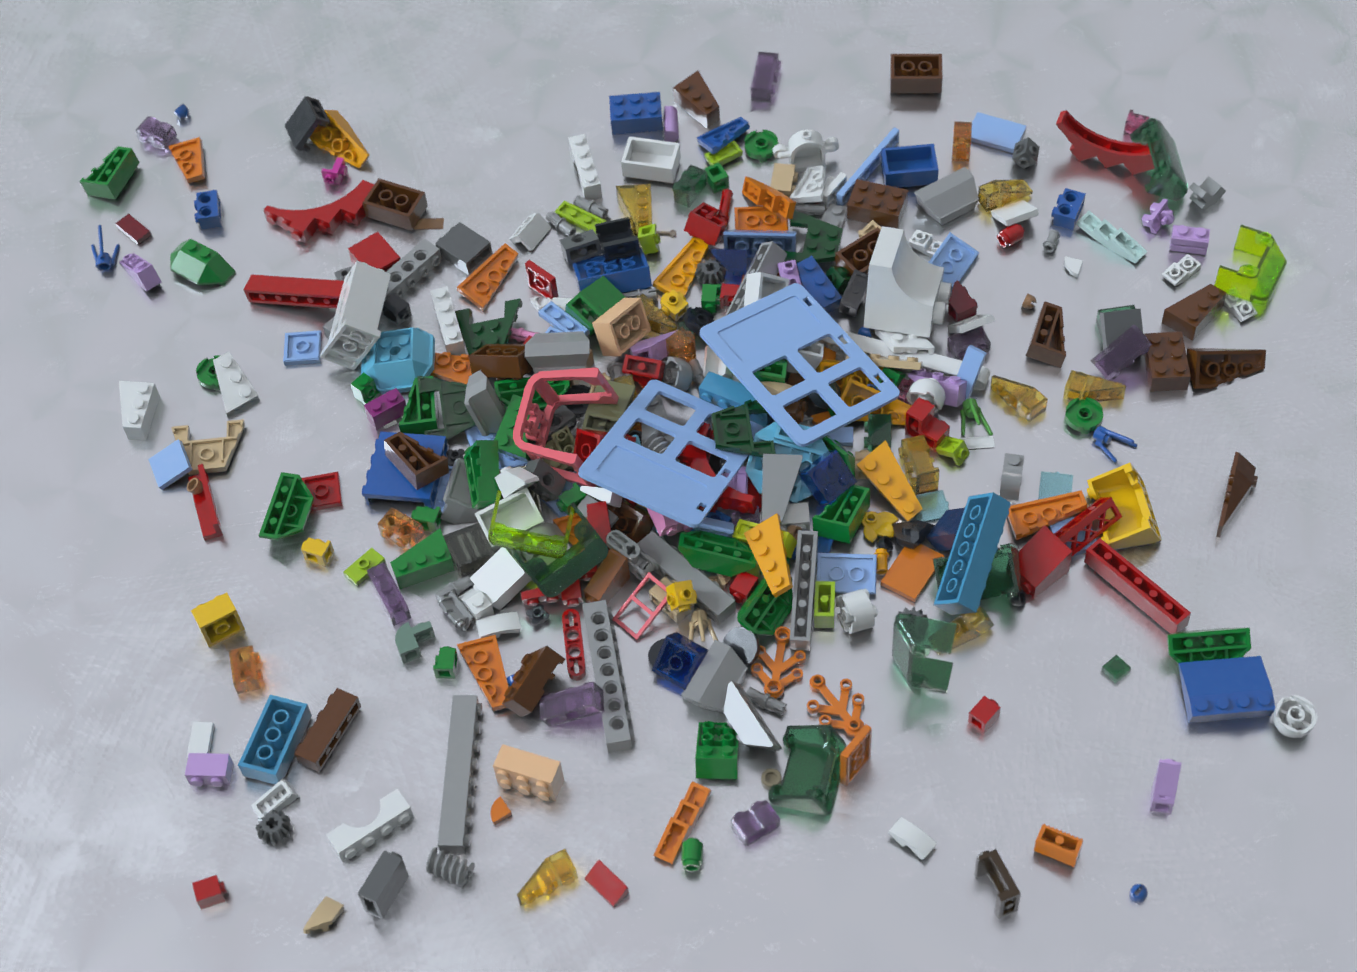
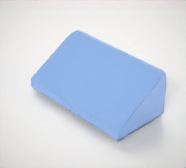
M705 517L700 526L693 529L731 537L734 531V524Z

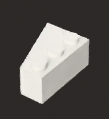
M119 381L122 425L128 440L146 441L160 397L155 383Z

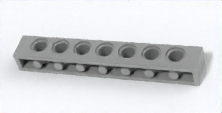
M423 239L386 271L391 276L385 300L393 293L401 298L407 290L412 288L422 277H425L431 269L439 265L442 261L440 249L428 240ZM334 317L323 326L326 338L328 339Z
M606 600L585 603L582 606L608 753L632 749L631 741H635L633 728L629 729L628 723H632L630 710L626 711L625 705H629L627 693H622L625 681L624 676H619L618 671L622 670L621 659L616 658L615 654L619 653L617 641H613L612 637L616 635L615 626L610 624L609 619L613 618L611 607H607ZM610 691H616L614 694H609ZM613 709H619V710L616 711V712H612V711H611V710H613ZM618 726H621V727H622V728L619 729V730L614 729L615 727H618Z

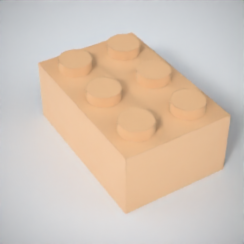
M623 298L592 323L603 356H621L651 331L641 298Z
M502 744L493 764L497 783L502 788H512L524 795L532 794L538 796L541 800L556 802L564 782L560 761Z

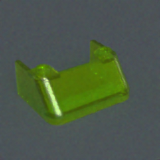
M1241 225L1234 249L1261 257V260L1257 267L1246 264L1242 265L1238 271L1220 265L1214 286L1227 292L1226 294L1255 304L1265 305L1269 303L1285 270L1287 260L1270 233Z
M497 491L488 533V540L492 545L551 558H561L565 555L575 509L574 506L570 508L565 535L549 536L507 527L505 524L495 522L502 492Z

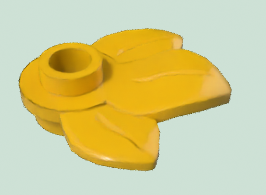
M866 512L861 522L864 526L863 534L865 538L870 542H874L878 536L893 538L892 524L896 523L898 518L890 512Z

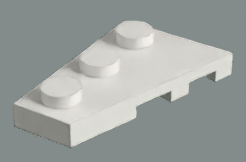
M824 166L807 167L790 199L799 204L823 201L826 172Z
M229 351L213 360L227 416L259 398L257 392Z

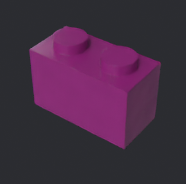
M394 388L365 404L364 408L368 420L378 430L403 416L404 408L407 405L397 388Z

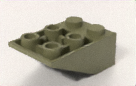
M607 380L619 396L618 403L589 404L582 429L609 432L631 405L636 386ZM597 385L594 393L606 391L601 385Z

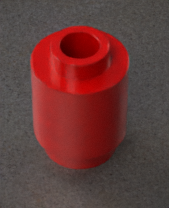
M1017 223L1010 225L999 232L997 240L1002 247H1010L1024 238V229Z

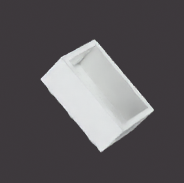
M629 136L621 161L622 176L673 183L681 159L680 143Z
M763 272L747 274L744 307L789 286V279Z
M527 487L474 513L494 551L526 536L525 533L534 526L545 523Z

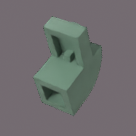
M430 621L421 622L412 628L409 622H406L398 629L395 642L403 664L422 657L418 643L435 637Z

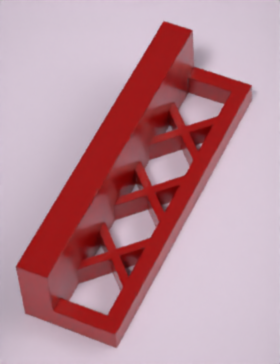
M199 464L197 466L200 474L188 477L190 481L193 478H197L203 485V492L192 495L204 540L207 541L223 536L207 472L204 465Z
M1100 497L1054 534L1063 543L1071 542L1070 549L1073 551V556L1122 518V515L1112 497ZM1111 508L1115 515L1110 520L1105 519L1106 511ZM1095 519L1100 520L1096 531L1091 530L1092 522ZM1086 531L1084 540L1082 542L1077 541L1078 532Z

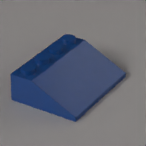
M641 247L639 255L607 262L604 256L600 255L572 263L579 292L602 276L608 279L621 293H628L637 289L646 290L648 287H652L649 265Z
M1261 656L1178 663L1188 723L1267 717L1274 713L1275 701L1273 691Z

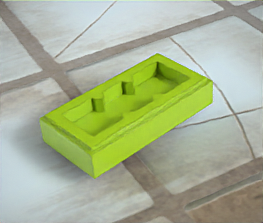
M733 140L714 155L708 152L704 154V157L710 165L718 162L723 165L742 156L743 151Z
M371 547L343 573L352 583L358 586L386 561L382 555Z

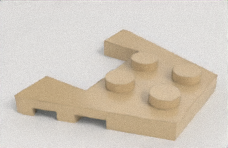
M244 419L227 421V436L220 438L189 441L190 428L188 425L171 427L175 440L179 439L182 441L192 470L188 474H200L197 466L199 464L204 465L207 473L227 471L245 427Z

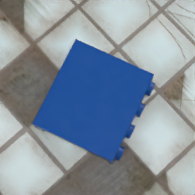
M380 431L379 438L375 441V453L371 455V467L366 473V485L362 487V496L365 497L366 503L370 504L372 498L424 502L425 506L433 509L440 478L416 490L385 455L384 440L396 433ZM403 433L418 441L419 445L426 449L428 447L433 449L435 454L447 457L446 452L449 450L446 436Z

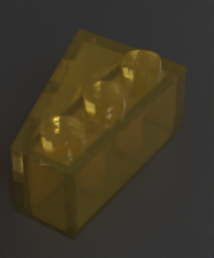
M651 184L616 186L617 201L621 205L624 215L629 217L634 235L638 237L639 227L653 224Z
M924 435L901 439V447L898 448L900 459H904V472L909 475L908 482L916 496L938 492L940 470L938 467L934 468L933 466L935 459L933 456L930 457V448Z

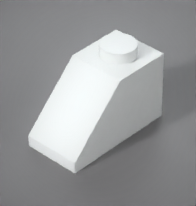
M511 466L505 467L495 477L503 498L525 487L528 488L539 481L538 476L520 466L511 468Z
M472 588L458 597L473 616L475 623L479 619L494 615L492 604L482 591Z

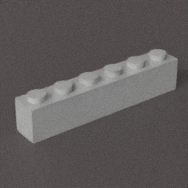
M774 241L761 243L726 315L744 307L747 274L763 272L777 276L779 272L777 264L784 262L787 253Z
M798 530L790 629V649L794 650L811 649L818 531Z
M651 531L637 543L643 553L649 555L658 563L660 568L656 572L663 578L667 577L670 581L675 580L676 582L692 581L693 589L697 594V603L694 605L700 610L706 611L707 616L716 624L720 625L736 611L735 598L730 593H725L716 581L712 582L703 570L693 568L676 547H671L666 543L663 536H659Z

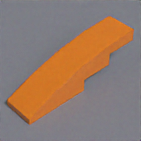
M745 177L742 189L743 195L757 206H764L771 212H777L785 219L793 218L795 201L760 181Z
M693 781L691 782L684 799H681L674 816L670 818L653 856L673 865L682 850V843L689 838L712 792L711 789Z

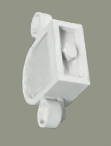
M802 130L795 133L789 139L788 147L783 144L774 146L773 154L777 159L788 158L789 164L795 165V172L798 173L805 172L807 167L823 165L826 169V153L838 150L839 142L835 137L827 138L823 142L819 132Z

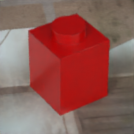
M742 572L736 576L729 587L730 594L735 598L736 603L744 604L759 584L758 577L748 572Z
M983 696L969 712L968 722L985 733L1000 717L1001 707L995 700Z
M217 875L192 883L196 902L201 910L226 902L224 894L227 893L225 882H220Z

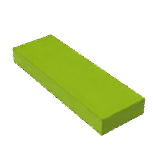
M565 200L554 211L559 217L565 218L567 222L585 231L593 229L596 233L595 224L607 222Z

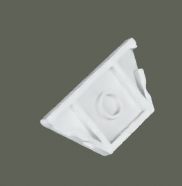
M875 329V334L884 341L893 353L907 352L917 354V350H927L928 354H934L935 347L926 337Z

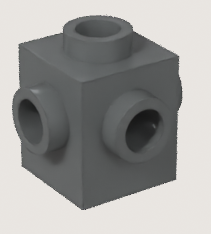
M1027 137L1015 143L1012 160L1023 169L1037 163L1040 147Z

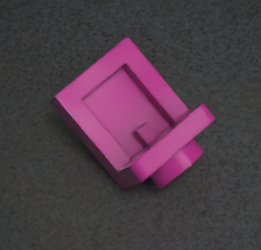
M337 157L332 170L322 169L323 181L329 184L340 185L343 177L347 175L348 167L345 165L344 158Z

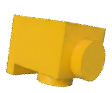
M308 537L301 547L305 560L322 566L327 565L334 553L332 543L329 540L325 543L321 539Z

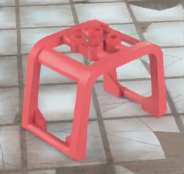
M596 367L540 371L534 374L525 386L513 430V440L517 447L526 452L532 460L542 459L543 457L572 466L577 473L552 467L568 482H576L581 486L596 487L595 484L582 479L578 475L583 461L577 454L545 448L555 410L561 405L617 404L619 396ZM583 380L591 385H601L606 392L558 396L547 381ZM535 390L547 403L544 411L539 409L537 403H532ZM523 433H526V439L536 441V444L524 442Z

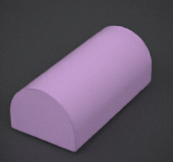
M665 106L663 114L664 141L676 142L679 138L677 109L673 106Z

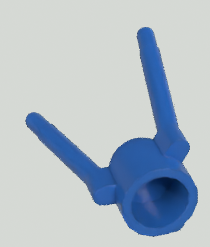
M98 225L99 256L97 255L95 245L92 244L91 247L96 268L107 271L111 269V266H115V259L120 245H116L112 258L108 253L104 252L102 226Z
M1101 425L1097 427L1093 434V438L1096 440L1095 445L1100 447L1115 463L1117 459L1103 444H1109L1112 438L1133 447L1138 446L1134 443V440L1110 431Z

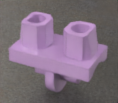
M1163 199L1160 203L1153 202L1150 206L1151 215L1144 214L1142 217L1143 226L1150 227L1151 233L1156 234L1162 225H1170L1175 220L1173 211L1167 206L1168 199Z
M795 260L777 264L780 277L789 279V285L794 283L801 285Z

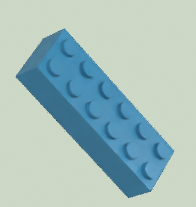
M994 492L968 497L933 604L934 606L951 615L977 612L982 593L986 587L988 574L992 568L994 556L998 550L997 546L1003 533V527L1009 515L1011 502Z

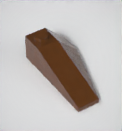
M1187 349L1190 380L1193 388H1215L1222 383L1231 382L1235 378L1265 369L1266 350Z

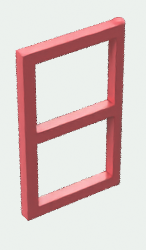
M651 572L647 573L612 619L636 640L640 639L667 604L665 597L653 612L635 597L649 578L666 591V586L654 577ZM632 600L651 615L637 634L618 619Z

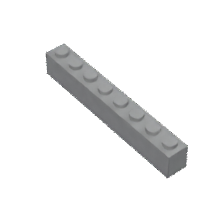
M453 695L438 836L439 851L445 850V854H466V847L470 846L468 827L472 826V815H469L470 808L474 806V797L471 796L472 789H475L476 785L473 770H477L475 752L479 751L477 733L481 731V722L478 721L479 715H482L483 710L482 703H479L477 695Z

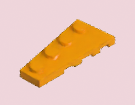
M693 237L653 281V287L663 293L674 289L677 293L681 292L686 296L696 276L698 263H702L709 245L703 240Z
M886 440L856 465L907 522L923 511Z
M777 513L744 533L765 580L775 597L793 588L790 569L786 559L787 552L783 542V531L780 526L781 519Z

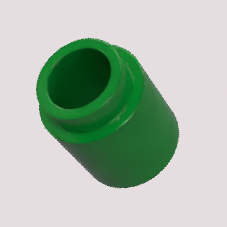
M688 838L682 843L681 864L686 871H698L703 861V843L697 838Z

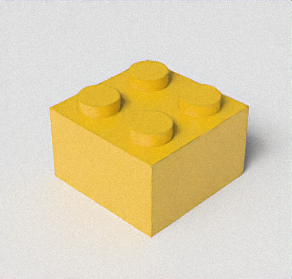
M227 592L191 610L208 647L245 630Z

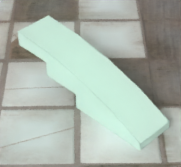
M1090 210L1076 223L1103 246L1135 264L1148 252L1121 227L1117 230L1106 219L1101 221Z

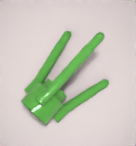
M969 398L964 400L962 403L963 409L960 410L961 435H965L967 416L968 418H975L977 425L981 424V419L989 435L992 436L993 432L982 414L981 408L978 407L976 399Z

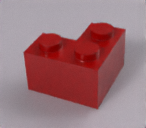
M703 202L689 213L683 231L692 237L703 240L708 245L715 246L722 240L723 232L728 222L716 217L719 209Z
M918 397L906 412L905 434L937 452V446L946 436H949L950 426L945 421L934 417L935 406L930 401Z

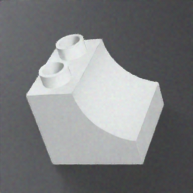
M883 226L881 228L869 264L864 328L930 338L933 324L943 325L952 283L943 282L944 267L928 263L911 249L903 229Z

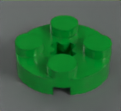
M762 130V132L752 131L745 138V153L751 158L758 159L760 162H766L768 158L774 156L773 147L779 144L776 134L769 130Z
M216 355L209 360L208 357L203 359L196 368L197 379L205 388L220 390L217 375L211 373L212 371L215 372L213 360L220 357V355Z
M1086 397L1085 400L1075 398L1066 407L1065 422L1072 429L1082 434H1089L1102 424L1103 408L1099 402L1092 398ZM1080 413H1088V416L1082 417Z

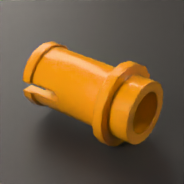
M879 548L874 553L877 555L876 574L885 575L888 571L887 558H889V553L886 549Z

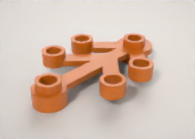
M784 626L778 627L775 630V640L778 642L775 661L767 654L766 648L761 645L760 651H763V653L759 654L757 658L761 659L771 670L772 679L763 671V666L760 663H754L751 666V674L759 677L765 685L764 693L771 694V697L775 699L783 695L784 687L793 681L800 682L803 679V671L800 668H794L791 674L780 680L781 674L795 664H803L806 661L805 652L799 650L794 653V656L783 662L785 646L790 641V629ZM803 656L802 659H797L796 657ZM759 668L760 671L756 672L754 669ZM799 673L800 676L795 677L794 674Z
M818 674L812 676L809 681L810 689L815 693H821L831 706L821 705L816 700H810L807 703V711L811 714H824L819 718L821 728L843 729L847 735L855 737L864 726V722L860 719L861 707L864 705L865 700L864 696L860 693L853 695L852 704L854 708L851 717L846 709L849 692L852 690V681L850 679L841 680V695L838 701L826 687V680L823 676ZM844 684L850 685L849 687H843ZM859 698L862 701L856 702L855 699ZM811 705L817 706L814 709L810 708ZM826 714L840 716L843 721L831 720V717ZM823 720L829 721L826 724L822 723ZM855 724L857 725V727L853 728L851 727V725Z

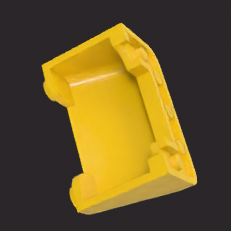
M1131 463L1087 480L1089 486L1087 493L1090 499L1094 498L1096 501L1100 497H1112L1122 515V518L1103 532L1101 539L1115 550L1154 544L1162 540L1143 479ZM1111 508L1106 511L1105 519L1110 520L1115 516Z

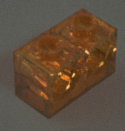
M954 121L952 161L969 162L972 122Z
M681 327L666 339L667 357L681 358L688 363L696 359L695 336L692 332L686 331Z
M392 507L377 523L380 535L386 540L394 541L400 548L409 550L425 535L421 523Z
M253 645L229 650L233 685L237 694L261 689L260 681L264 679L262 670L258 668V664H261L259 652H255Z

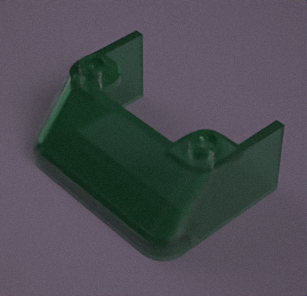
M574 502L571 503V506L582 519L574 527V535L579 542L552 563L547 565L539 557L531 558L525 562L515 548L511 549L513 556L545 596L550 598L560 594L603 561L609 552L606 543Z
M897 614L895 616L892 657L912 687L947 692L953 662L928 658L926 656L930 654V651L951 654L957 624L908 614Z

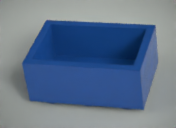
M660 92L609 96L612 135L663 131Z
M934 144L881 148V165L885 185L898 188L930 185L938 181L939 169Z

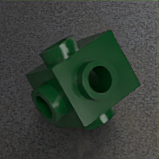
M831 266L827 270L826 276L838 293L843 295L851 279V276L848 274L849 271L842 266Z

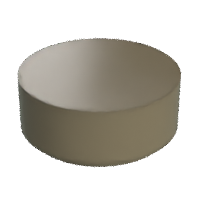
M770 768L762 773L761 784L765 789L776 790L781 786L782 776L778 770Z

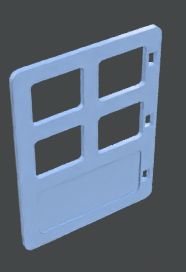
M798 283L791 284L700 329V337L797 446L805 447L899 397V389L808 291ZM807 299L812 305L808 306L804 301ZM826 337H831L849 358L822 372H816L798 351ZM841 337H843L846 340V344H843L840 341ZM781 359H787L805 380L777 395H772L753 373ZM857 370H861L881 392L849 407L829 384ZM879 376L884 382L879 383L875 377ZM812 393H818L836 415L807 430H803L784 407Z
M650 380L581 465L578 475L584 480L688 527L697 528L749 455L715 449L714 440L697 433L707 418L711 417L712 413L723 410V408L659 380ZM657 395H663L696 411L687 423L681 426L646 409ZM750 421L752 437L754 440L755 433L759 432L764 427L755 422ZM636 422H641L673 436L674 440L664 453L659 454L625 439L624 436ZM690 444L725 459L726 463L715 477H711L677 462L676 459L685 447ZM724 472L729 473L727 478L722 475ZM699 506H702V507L705 508L703 512H701L700 510H698V507H699Z

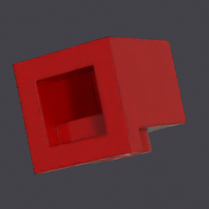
M722 283L720 309H724V306L730 307L740 285Z

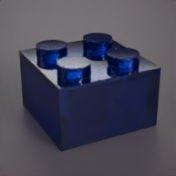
M837 450L827 451L798 473L819 505L831 503L858 482Z

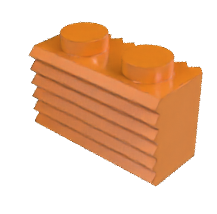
M1043 824L1036 838L1034 851L1075 867L1082 849L1083 839Z

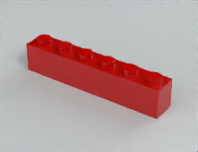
M251 274L243 290L248 301L252 303L337 309L344 281Z
M1101 538L1086 549L1084 562L1170 634L1181 632L1188 625L1191 612Z

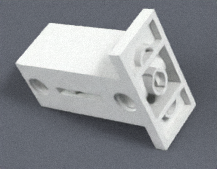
M356 261L344 278L329 340L322 350L320 358L351 370L356 369L380 338L381 331L377 329L391 274L382 269L372 267L367 263Z

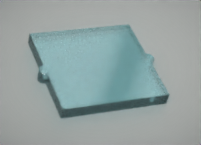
M1041 471L1038 500L1071 493L1073 475Z
M943 490L916 495L923 508V511L916 516V520L924 522L938 521L945 511L949 510V502L946 501Z

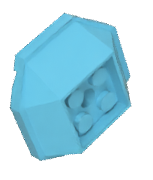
M414 327L381 332L380 338L362 360L361 374L364 372L374 379L376 389L381 395L394 388H397L400 393L410 392L414 378H417V376L427 377L434 370V336Z
M776 421L755 433L753 442L773 440L776 454L802 455L801 467L789 502L799 503L820 492L830 455L822 438L805 447L797 446ZM798 424L803 430L811 428L808 426ZM749 455L745 472L757 492L762 495L763 457Z

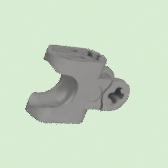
M613 530L608 533L606 537L607 546L628 558L629 572L633 573L639 580L642 581L648 572L652 573L653 570L657 571L660 568L652 557L643 553L638 544L622 532Z

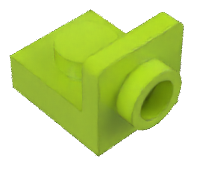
M946 436L936 448L939 455L952 457L958 466L970 454L964 440Z

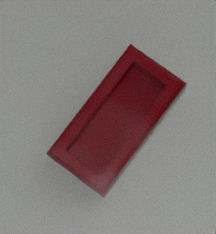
M129 213L115 223L119 230L138 245L152 235L149 229Z

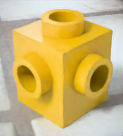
M674 289L666 292L661 297L662 313L667 317L670 316L676 322L689 308L685 296L681 292L677 293Z
M691 580L674 582L666 587V599L671 611L679 610V612H686L691 610L690 607L697 603V594L693 589Z

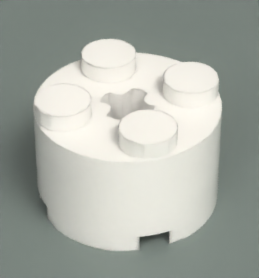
M859 589L837 596L836 607H840L841 612L837 615L845 632L853 634L872 628L875 625V617L878 616L876 606L871 604L867 589Z

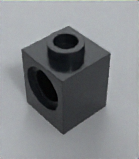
M395 293L384 301L382 308L384 315L400 326L412 315L409 303Z

